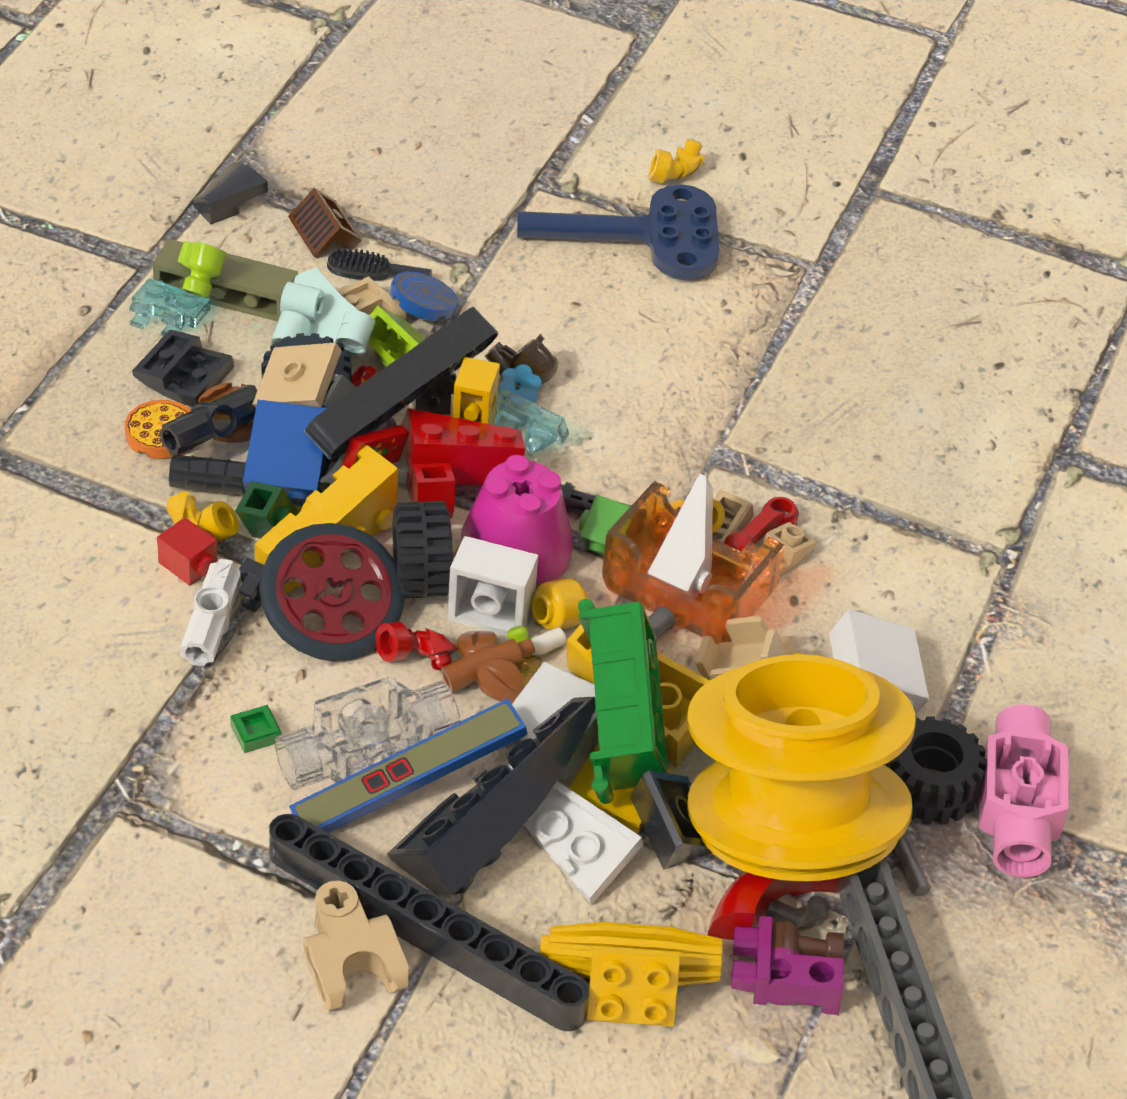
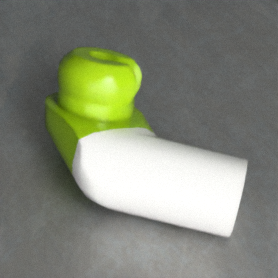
M521 625L509 629L507 633L508 639L513 638L517 643L530 638L535 647V653L530 655L542 656L564 646L567 642L565 633L559 627L539 636H528V629L525 626L521 627Z

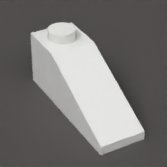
M699 473L647 573L655 584L694 602L699 593L706 591L712 578L710 571L712 569L713 487L705 475Z

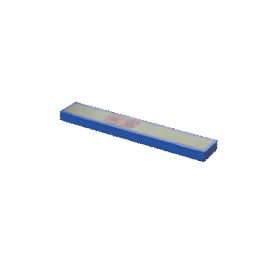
M507 698L289 805L291 814L297 815L330 833L528 735L526 725Z

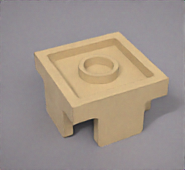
M761 616L728 619L725 628L732 642L719 643L717 648L712 636H704L695 664L701 676L712 680L727 671L745 666L757 660L781 655H793L795 645L790 636L780 637L776 629L768 630Z

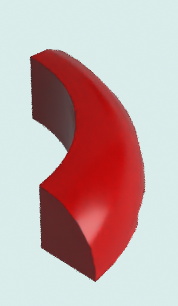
M744 871L722 896L712 916L708 935L733 941L735 927H755L759 917L763 916L771 908V904L780 897L787 894L796 896L810 892L838 893L839 878L821 881H787L766 878Z

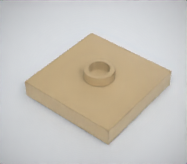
M336 342L275 347L255 396L254 407L256 408L258 399L321 407L342 351Z

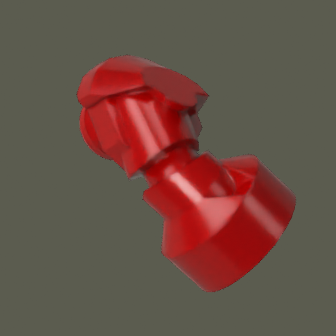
M399 621L381 624L375 636L378 654L384 661L404 660L412 650H416L418 654L427 655L431 659V666L434 670H441V668L451 664L450 654L455 653L457 648L455 643L442 633L425 628L426 632L416 630V633H414Z

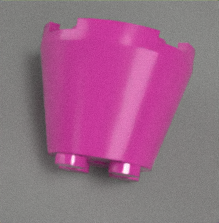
M522 455L510 456L506 462L493 468L486 477L463 524L460 544L464 536L537 554L536 585L559 579L570 564L573 549V536L562 494L560 476L544 465L528 461Z

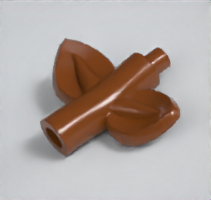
M468 631L458 637L456 644L457 651L463 658L441 668L444 682L450 693L459 691L477 681L481 691L487 696L499 702L508 698L512 704L524 689L522 676L516 666L524 663L523 657L535 653V647L530 638L518 643L513 638L499 643V638L492 631Z

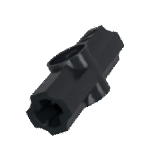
M246 385L210 403H197L190 412L162 425V430L159 433L162 445L168 449L171 455H179L215 437L231 435L236 427L254 419L256 408L253 402L258 391L255 385Z

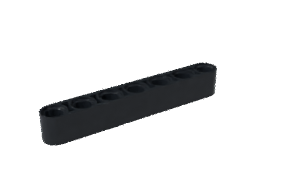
M475 307L469 308L321 412L309 423L304 433L330 460L336 458L347 450L350 438L372 432L458 370L462 365L464 357L474 358L484 351L496 339L499 332Z

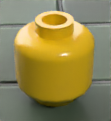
M562 578L548 581L539 585L531 599V612L534 619L547 630L557 627L561 629L575 627L581 624L578 604L581 600L589 599L581 584L574 579Z

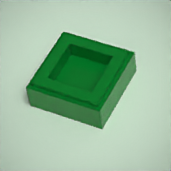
M268 704L230 715V725L244 753L282 742V732Z

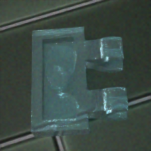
M148 278L132 296L129 311L135 312V316L131 319L130 325L144 329L155 315L161 317L162 322L167 323L161 331V336H164L170 329L180 332L184 326L195 328L210 311L211 298L198 297L183 291L181 288Z

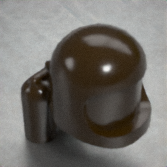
M541 333L517 352L507 345L503 346L499 341L485 354V358L489 362L500 364V376H502L503 371L507 368L515 369L518 365L525 364L531 368L532 374L540 377L541 385L548 382L555 375L559 364L557 357L553 356L542 343L545 338Z

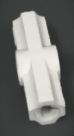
M219 559L218 562L211 563L202 588L194 596V611L180 646L181 657L187 659L191 665L204 667L205 664L213 662L221 638L230 627V613L242 581L239 567L232 560Z

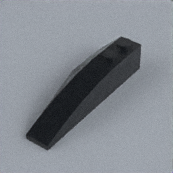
M575 697L533 729L536 738L525 739L518 744H514L503 753L507 761L488 771L483 769L472 778L476 785L460 797L453 793L439 804L387 853L389 858L433 893L457 895L465 891L473 883L472 877L481 868L487 867L499 859L502 854L500 850L535 813L560 778L581 742L596 710L595 697Z

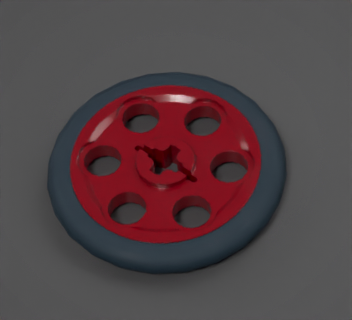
M324 523L312 524L295 530L280 540L270 552L261 572L259 587L261 604L269 624L282 640L297 651L313 658L341 661L369 654L377 649L375 636L378 627L383 623L400 621L403 614L405 597L402 596L398 589L395 559L380 542L368 533L352 526ZM310 550L318 552L323 558V565L317 568L307 566L303 561V554ZM347 552L355 553L360 557L362 565L357 569H348L342 564L341 556ZM289 581H296L304 587L305 594L301 598H290L284 592L283 587ZM327 584L332 588L343 587L337 599L333 594L322 596L327 589ZM366 584L375 585L381 592V598L374 602L367 601L361 595V587ZM310 613H315L322 617L324 628L319 631H311L304 625L303 618ZM347 615L359 617L362 621L363 629L356 633L347 631L343 627L342 618Z

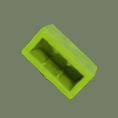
M377 305L370 315L375 320V325L368 344L380 355L379 360L385 366L390 365L425 340L401 316Z

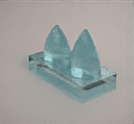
M504 388L497 397L496 402L499 411L493 425L510 427L517 430H522L523 427L528 428L525 444L529 454L544 450L553 442L562 445L568 437L569 431L564 417Z

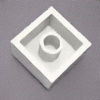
M464 536L450 567L447 620L507 636L509 629L520 625L521 627H526L532 614L531 599L536 590L538 555Z

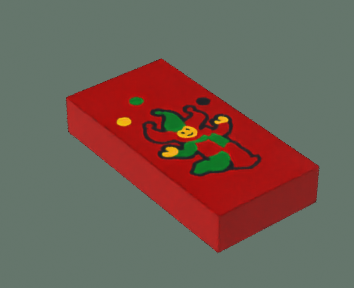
M397 425L350 438L341 467L344 465L350 469L360 460L357 453L366 445L390 463L399 462L410 431L402 425Z

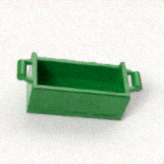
M583 599L578 604L579 620L591 643L599 751L590 753L595 776L592 787L599 801L603 804H608L614 799V789L637 786L642 774L647 771L669 773L657 643L654 630L640 601L595 608L591 600Z

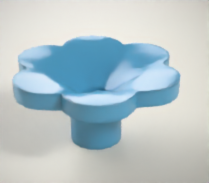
M525 364L518 365L515 369L507 368L503 371L501 376L502 383L498 387L500 397L507 399L508 405L514 409H519L524 404L533 405L538 399L537 390L541 387L540 377L532 374L531 368Z

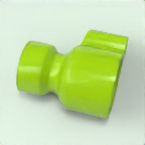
M184 241L177 261L191 270V274L185 278L182 290L208 299L212 289L210 281L221 274L227 252L205 243Z

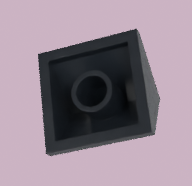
M649 770L642 774L630 798L663 870L711 854L712 852L704 844L700 834L694 828L689 818L688 794L692 785L687 776Z

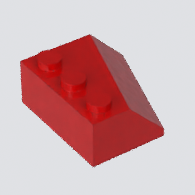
M410 408L407 409L401 423L403 427L410 431L404 447L410 482H412L413 464L450 462L456 480L455 484L483 485L493 468L506 462L510 456H524L525 454L521 430Z

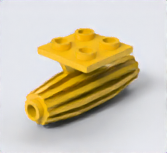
M599 921L551 926L550 935L541 934L540 954L581 978L590 980L587 1020L674 1027L677 986L720 981L722 939L672 926Z

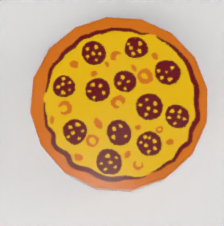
M152 400L138 405L129 412L125 420L126 442L135 452L139 453L140 450L147 453V457L155 459L172 458L173 455L169 453L168 449L161 442L159 433L162 430V425L190 412L191 409L179 402L170 400Z

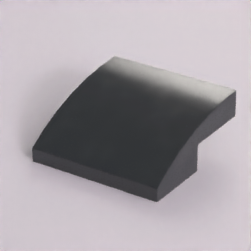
M170 329L132 370L135 378L152 390L176 402L193 407L198 403L200 396L204 392L222 382L234 368L232 355L202 348L199 336Z

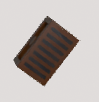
M313 188L288 216L313 257L317 259L335 240L353 250L362 241L337 201L316 188Z

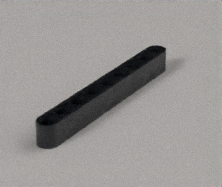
M282 814L271 821L269 825V857L272 863L317 890L323 884L330 881H343L350 884L357 892L367 919L387 915L396 936L556 1029L574 1031L584 1025L587 1017L589 986L580 976L305 819L294 814Z

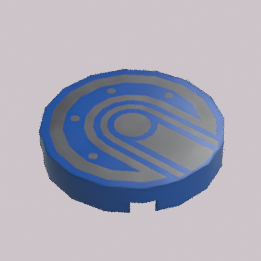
M406 271L398 273L393 278L390 286L391 298L393 300L397 298L400 301L399 306L405 312L428 321H437L439 316L444 317V320L450 319L458 305V298L450 287L432 276L419 272Z

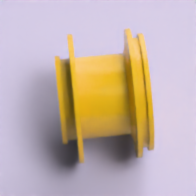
M795 654L769 657L727 671L713 678L695 693L688 707L687 724L692 739L699 748L716 760V762L709 765L697 776L690 787L688 813L692 825L700 834L707 848L722 861L742 871L766 878L787 881H821L848 876L870 868L883 860L894 849L911 821L912 798L902 779L884 764L899 756L907 748L914 736L916 719L912 703L898 687L888 680L850 663L817 655Z

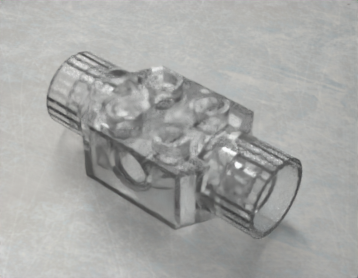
M388 676L315 701L313 724L277 736L275 738L276 755L283 776L294 791L327 779L338 782L460 722V714L451 690L443 681L412 690Z

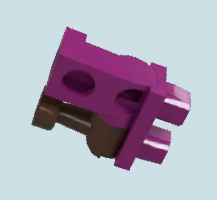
M767 916L759 917L758 928L735 927L733 955L755 957V962L733 960L731 989L754 992L753 1004L766 1005L768 1001L776 1005L797 1003L822 1006V1013L839 1016L843 994L844 933L829 932L826 934L825 940L801 936L792 922L787 920L785 922H772V917Z

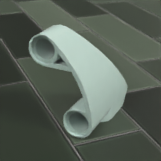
M316 267L296 275L293 282L286 283L280 302L281 314L271 339V344L273 345L275 342L282 343V338L287 336L293 338L299 333H304L305 336H311L312 333H316L321 338L326 336L333 338L334 343L339 342L342 344L344 351L348 352L350 357L365 353L375 320L370 315L357 310Z

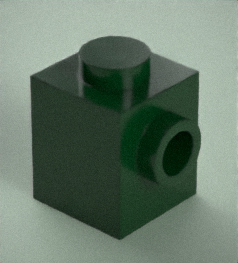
M251 481L235 509L236 514L250 535L259 539L289 513H292L294 516L299 514L283 487Z

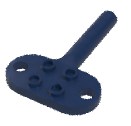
M679 184L659 189L652 195L649 214L646 216L518 211L517 238L646 244L651 249L654 266L672 278L683 280L705 277L717 266L719 238L716 205L708 193L695 186ZM681 263H690L692 265H683Z

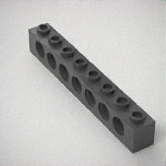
M886 857L868 869L840 877L837 890L909 1099H973Z

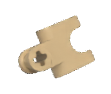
M330 881L323 884L317 890L315 896L317 910L315 926L318 934L303 937V948L308 967L325 1010L330 1011L345 1006L346 1003L343 997L346 989L345 980L357 972H368L376 975L383 982L387 992L393 993L407 989L409 967L389 917L382 915L367 920L353 886L343 881Z

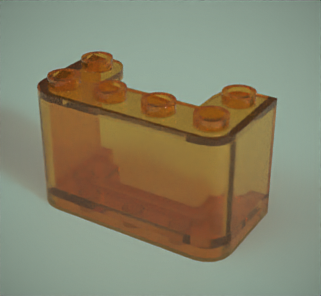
M653 481L606 533L602 568L605 585L612 593L618 594L632 602L640 601L644 609L655 612L660 606L667 607L676 618L675 625L683 627L702 638L704 636H712L717 645L719 643L732 642L725 628L727 620L753 617L774 592L779 582L785 545L768 537L759 548H756L755 544L749 542L740 552L712 538V569L710 571L712 578L706 591L699 593L695 600L647 574L681 510L680 507L674 510L667 499V496L670 494V488Z

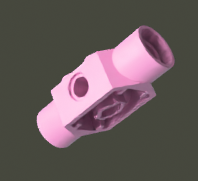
M1014 705L1007 707L998 714L995 721V734L988 735L984 757L987 759V766L979 792L978 828L993 836V862L996 868L1009 876L1027 878L1042 874L1051 865V841L1060 839L1069 810L1068 746L1051 737V718L1044 710L1032 705Z

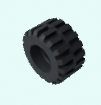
M445 502L397 503L393 511L392 541L393 558L397 564L399 591L405 598L447 597L449 594L450 567L453 562L450 514Z
M926 716L925 720L922 721L917 717L915 718L914 736L910 744L899 756L884 765L902 779L912 798L911 820L914 821L915 818L922 819L923 824L930 825L932 821H938L940 825L948 824L949 818L958 821L963 818L964 812L969 814L974 808L975 802L977 803L987 766V759L984 758L986 751L983 745H978L979 738L974 733L968 734L966 732L967 727L962 724L956 726L951 724L952 720L943 718L942 721L935 720V716ZM925 768L935 769V770H938V771H940V772L929 771V770H927V769H925Z

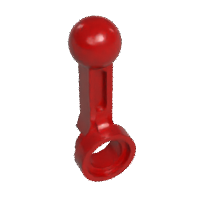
M786 497L770 499L763 506L762 512L741 531L732 532L726 537L723 544L725 554L730 559L738 561L741 557L750 556L753 546L767 532L788 522L797 526L799 511L794 502ZM776 510H783V511H786L788 514L784 515L785 512H779V511H776Z

